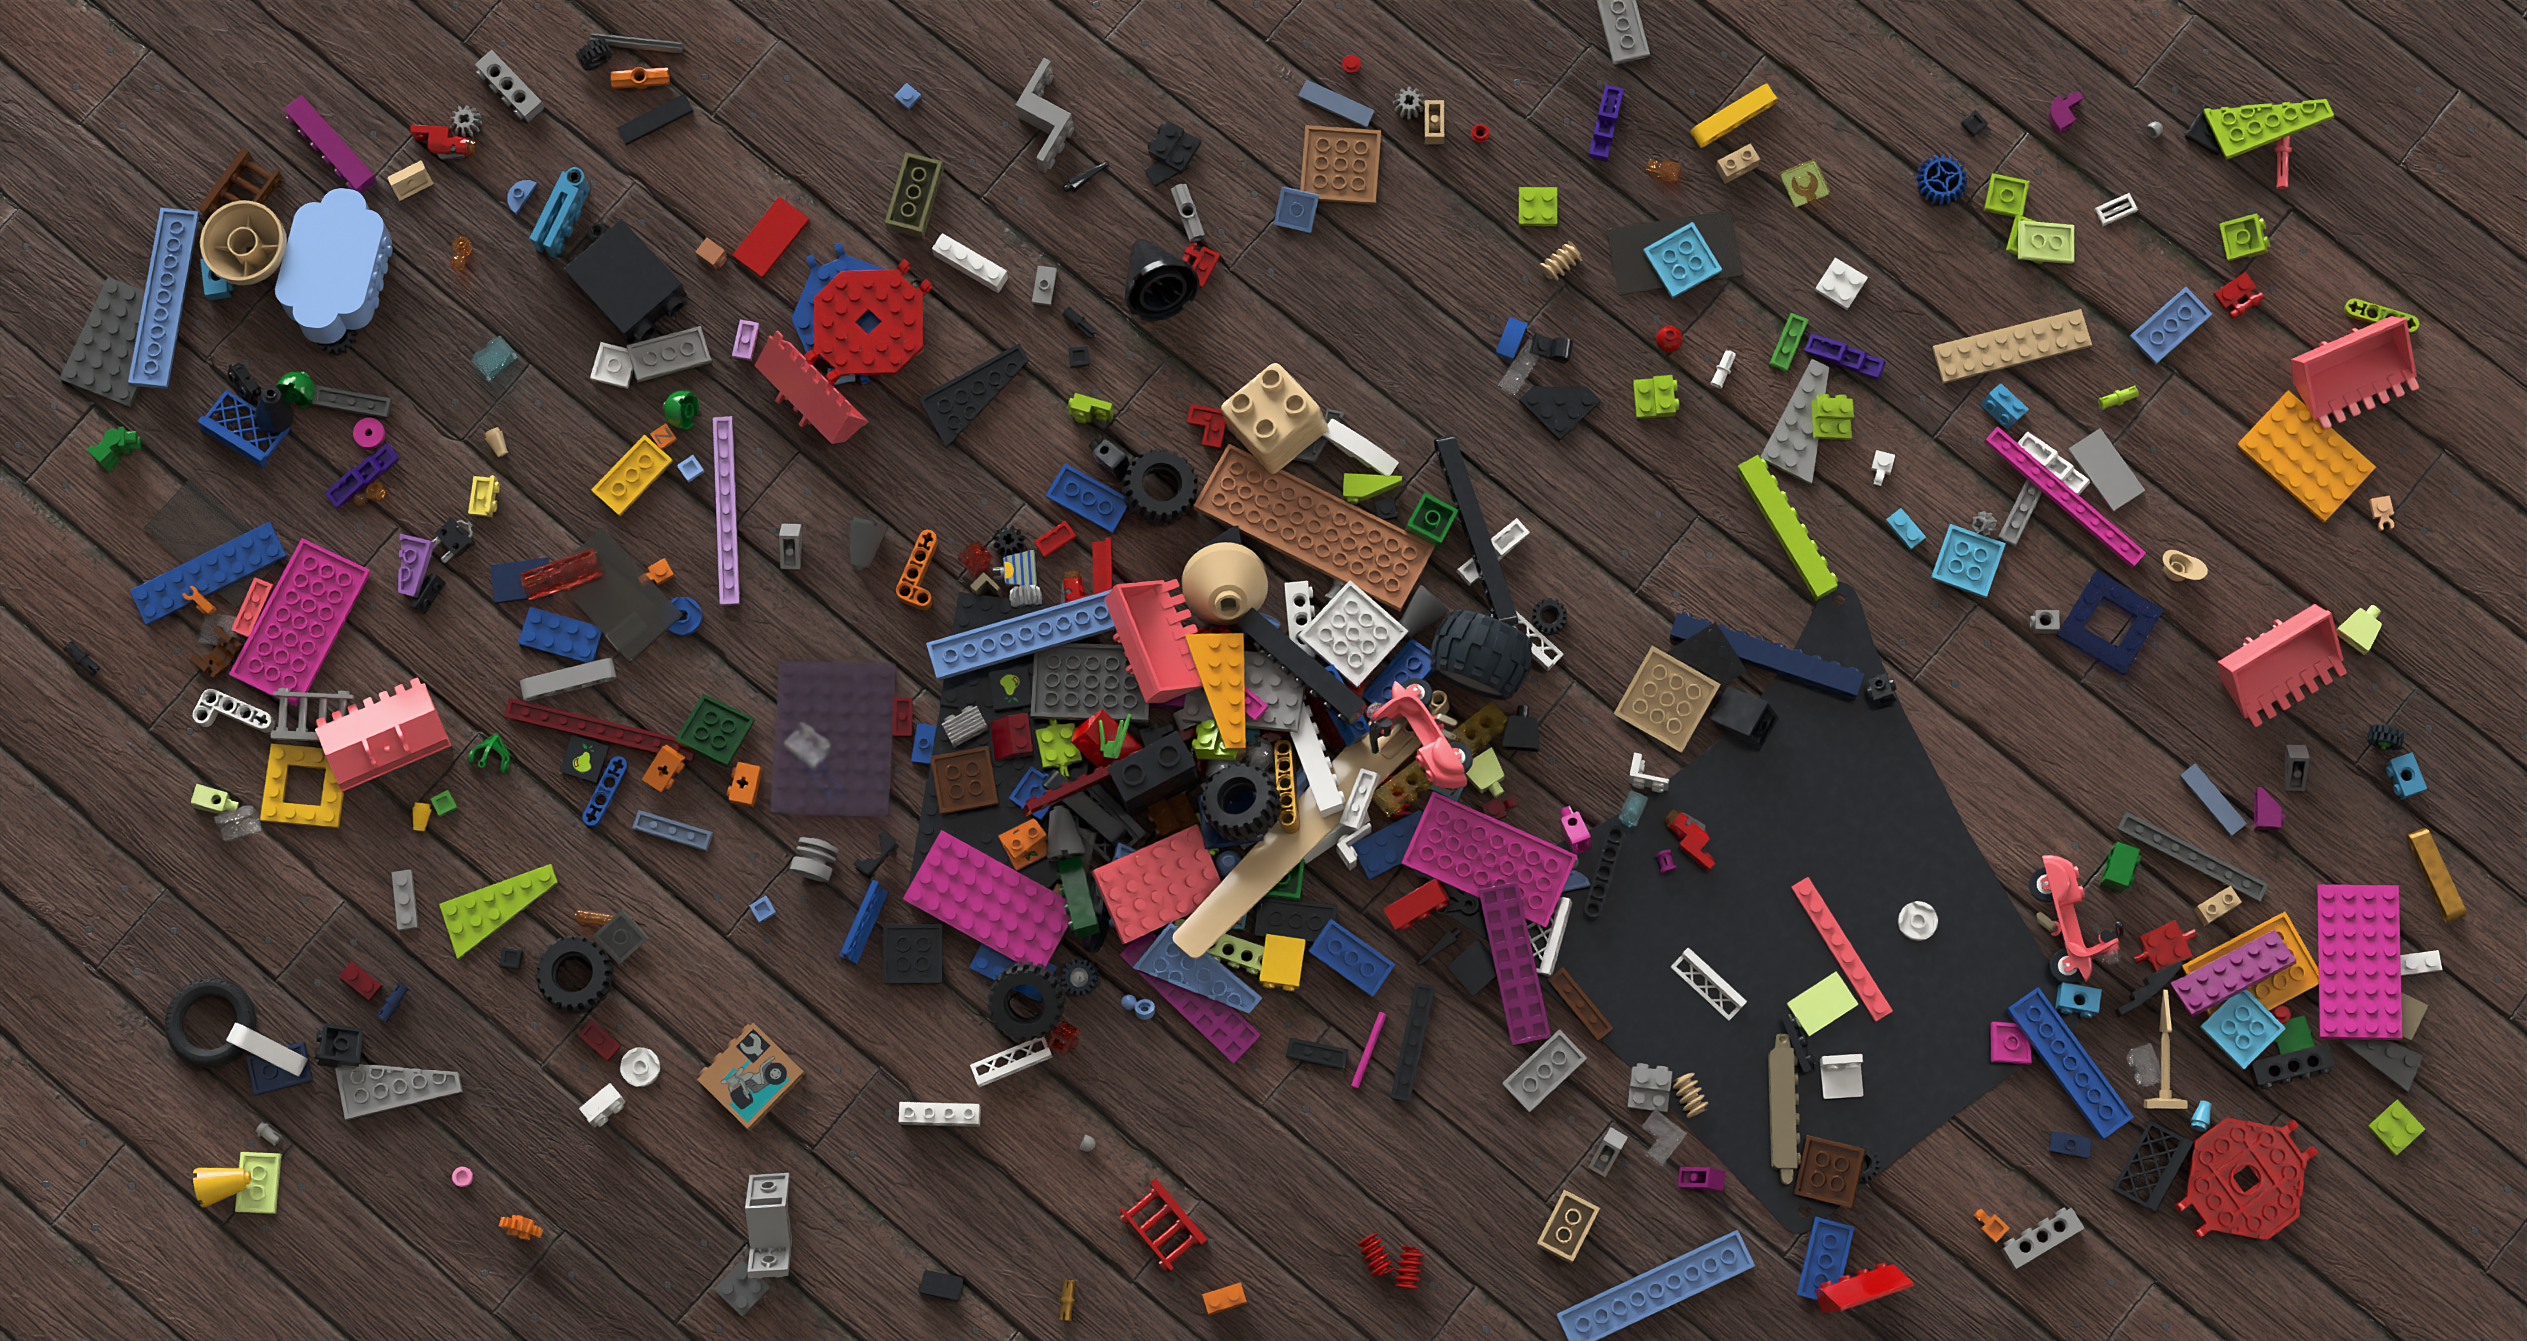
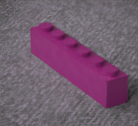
M302 95L284 108L287 113L285 118L292 126L296 124L299 127L297 131L304 139L308 137L311 140L310 146L316 152L320 150L323 154L321 158L328 166L332 164L335 167L333 171L340 179L344 177L347 180L345 184L350 190H356L362 194L377 181L373 173Z

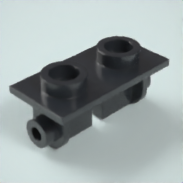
M243 364L229 365L227 374L231 383H235L241 396L250 403L253 395L257 397L262 393L261 387L254 378L246 380L251 377V374Z
M431 573L430 576L427 575L421 586L425 590L423 592L420 591L418 598L413 597L411 599L412 603L410 606L418 609L425 615L446 582L436 574Z

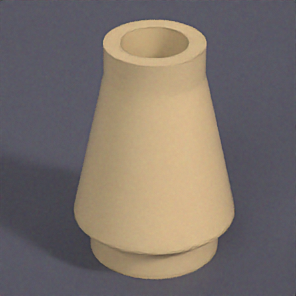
M498 427L485 433V440L497 457L508 453L503 432Z

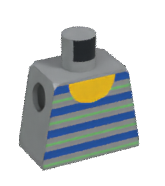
M1034 550L1006 556L1003 558L1004 567L993 568V579L1005 578L1006 588L1013 589L1020 585L1037 586Z

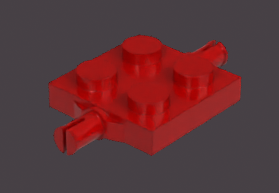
M2176 920L2139 936L2138 938L2143 946V953L2133 956V959L2136 960L2141 957V959L2135 961L2136 964L2145 960L2149 961L2156 973L2181 960L2192 957L2187 941L2197 937V933L2189 936L2196 932L2194 929L2183 933L2179 929Z

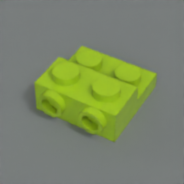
M2257 213L2220 223L2228 261L2247 256L2251 258L2268 253L2267 248L2270 247L2268 236L2264 237L2263 230L2266 229L2264 218L2260 219Z
M1672 375L1653 376V379L1633 380L1636 419L1675 416L1676 410H1679V400L1674 397V392L1677 391V380H1673Z
M1075 393L1074 398H1070L1067 407L1069 409L1068 414L1072 415L1075 421L1084 424L1086 422L1091 423L1093 416H1096L1097 420L1103 422L1107 420L1112 421L1114 415L1112 403Z
M1820 394L1811 401L1813 439L1850 440L1852 438L1853 399H1847V395H1837L1835 398H1829V394Z
M1216 720L1202 721L1201 725H1197L1196 734L1198 737L1192 741V749L1195 751L1197 759H1236L1238 750L1225 749Z

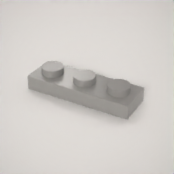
M410 869L392 872L397 928L399 931L419 928L413 871Z

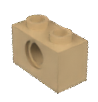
M1425 100V144H1444V100Z
M1750 143L1718 160L1716 170L1726 184L1758 167L1760 158Z
M2229 886L2198 905L2194 912L2205 927L2237 907L2241 900L2233 888Z

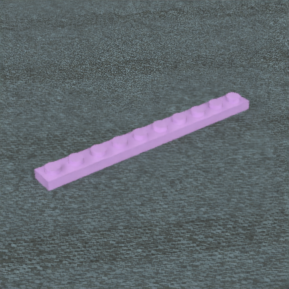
M732 416L713 418L720 605H740Z

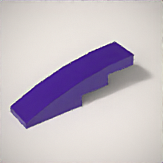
M1605 85L1588 158L1607 162L1624 89Z
M1815 334L1810 335L1804 350L1806 353L1836 366L1877 380L1880 379L1886 365L1885 360L1869 356L1864 351L1850 348L1845 343Z
M385 444L373 456H368L356 468H351L325 494L334 506L339 508L378 479L401 458L389 444Z

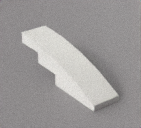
M1334 419L1330 420L1328 431L1322 435L1348 456L1355 457L1366 467H1372L1381 475L1390 476L1399 463L1382 449Z
M2029 432L2019 440L2018 444L2076 494L2080 495L2089 485L2090 480L2076 471L2072 464L2061 458L2056 450Z
M1517 518L1491 539L1498 561L1530 533ZM1473 558L1457 569V573L1469 586L1479 578Z

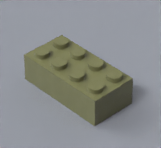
M905 153L885 219L887 230L924 238L944 171L942 161Z

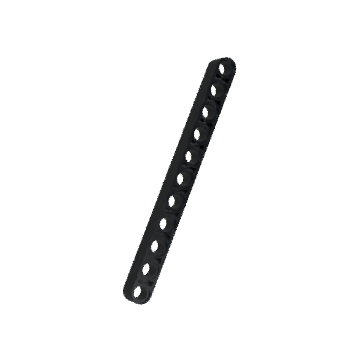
M1454 435L1434 439V448L1454 506L1459 510L1457 515L1492 616L1513 627L1517 626L1518 616Z

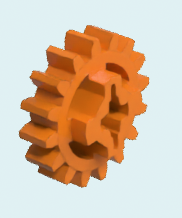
M512 1215V1218L501 1217L499 1223L501 1228L508 1230L507 1235L522 1240H530V1237L539 1239L543 1232L542 1228L535 1225L534 1220L519 1215Z

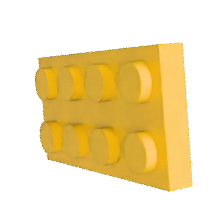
M643 435L591 491L617 515L621 516L665 471L673 460L646 435Z

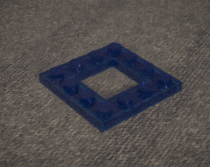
M2095 570L2056 636L2118 673L2125 675L2164 609L2100 571ZM2102 598L2136 617L2118 648L2084 628Z

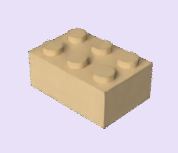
M1564 1190L1536 1246L1572 1264L1600 1208Z

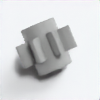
M1983 511L1978 513L1979 516L1973 517L1972 527L1977 531L1976 533L1986 536L1990 535V531L1996 530L1997 520L1992 516L1993 513Z

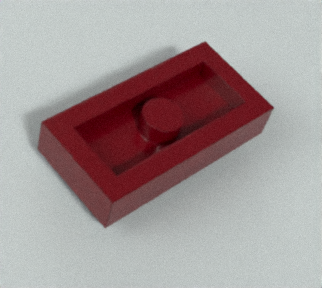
M893 697L892 736L912 737L913 697Z
M352 961L339 975L341 979L369 1001L383 987Z
M592 1020L578 1034L607 1061L622 1047Z

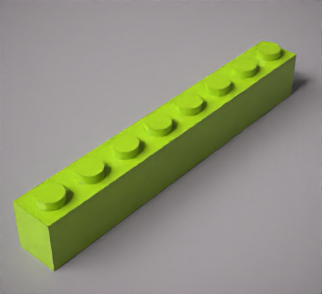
M1756 455L1738 465L1737 473L1815 601L1837 589L1838 579L1833 572H1829L1826 559L1823 556L1820 557L1817 552L1818 547L1814 540L1810 541L1807 536V528L1803 523H1799L1796 510L1793 507L1790 508L1787 503L1788 498L1786 494L1777 487V479L1774 475L1769 474L1766 461Z

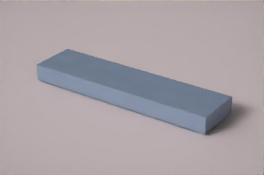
M1306 80L1298 95V98L1366 129L1375 113V110L1309 80Z
M2196 763L2179 776L2230 837L2247 824Z
M638 810L632 827L633 830L706 852L713 836V832Z

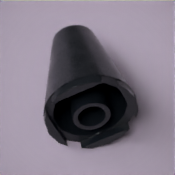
M270 386L263 389L254 413L255 422L262 431L267 433L274 432V434L286 431L291 426L293 410L278 388Z

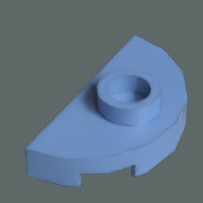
M522 180L510 188L507 202L513 213L516 215L519 213L538 185L537 182Z
M1571 870L1562 892L1586 888L1591 885L1588 878L1582 873Z

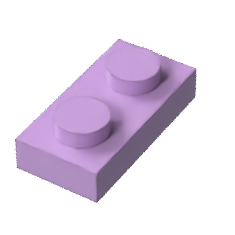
M740 320L732 352L733 358L752 361L759 323Z

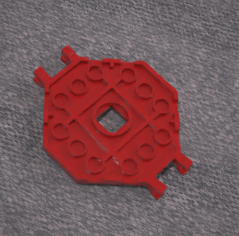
M905 259L900 262L896 270L841 271L814 297V349L808 351L804 357L811 366L821 356L835 369L826 375L827 381L832 386L841 376L861 374V376L877 374L896 375L923 349V297L933 288L931 287L932 283L925 279L919 288L916 289L903 277L911 269L909 267L910 263ZM866 312H871L881 321L869 334L856 323Z
M2225 1118L2194 1140L2186 1197L2173 1206L2178 1212L2183 1211L2190 1204L2193 1206L2205 1223L2193 1231L2196 1238H2201L2212 1230L2268 1240L2299 1217L2307 1160L2319 1152L2314 1146L2309 1147L2302 1153L2288 1135L2299 1127L2295 1120L2289 1121L2283 1127H2276ZM2248 1165L2259 1182L2246 1192H2243L2235 1181L2234 1175Z

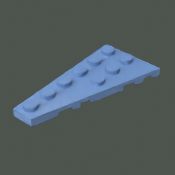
M1172 922L1168 924L1133 967L1247 1013H1250L1262 999L1259 994L1208 952H1205L1198 959H1192L1184 953L1173 941V934L1178 927Z

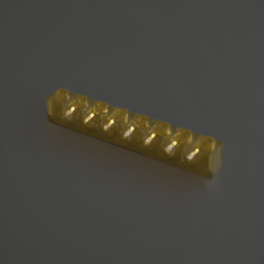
M1490 702L1451 732L1456 735L1455 741L1446 740L1448 743L1460 742L1466 745L1473 755L1480 745H1486L1496 733L1500 734L1505 730L1507 717L1493 702ZM1487 724L1490 728H1483L1481 725ZM1471 735L1474 736L1475 739L1470 740L1466 736ZM1415 760L1377 789L1373 794V801L1387 816H1390L1392 813L1397 814L1406 802L1414 801L1419 792L1428 790L1433 783L1428 781L1426 774L1422 771L1424 770L1423 766L1420 767ZM1414 781L1416 785H1410L1407 782ZM1399 792L1402 796L1396 797L1392 793Z

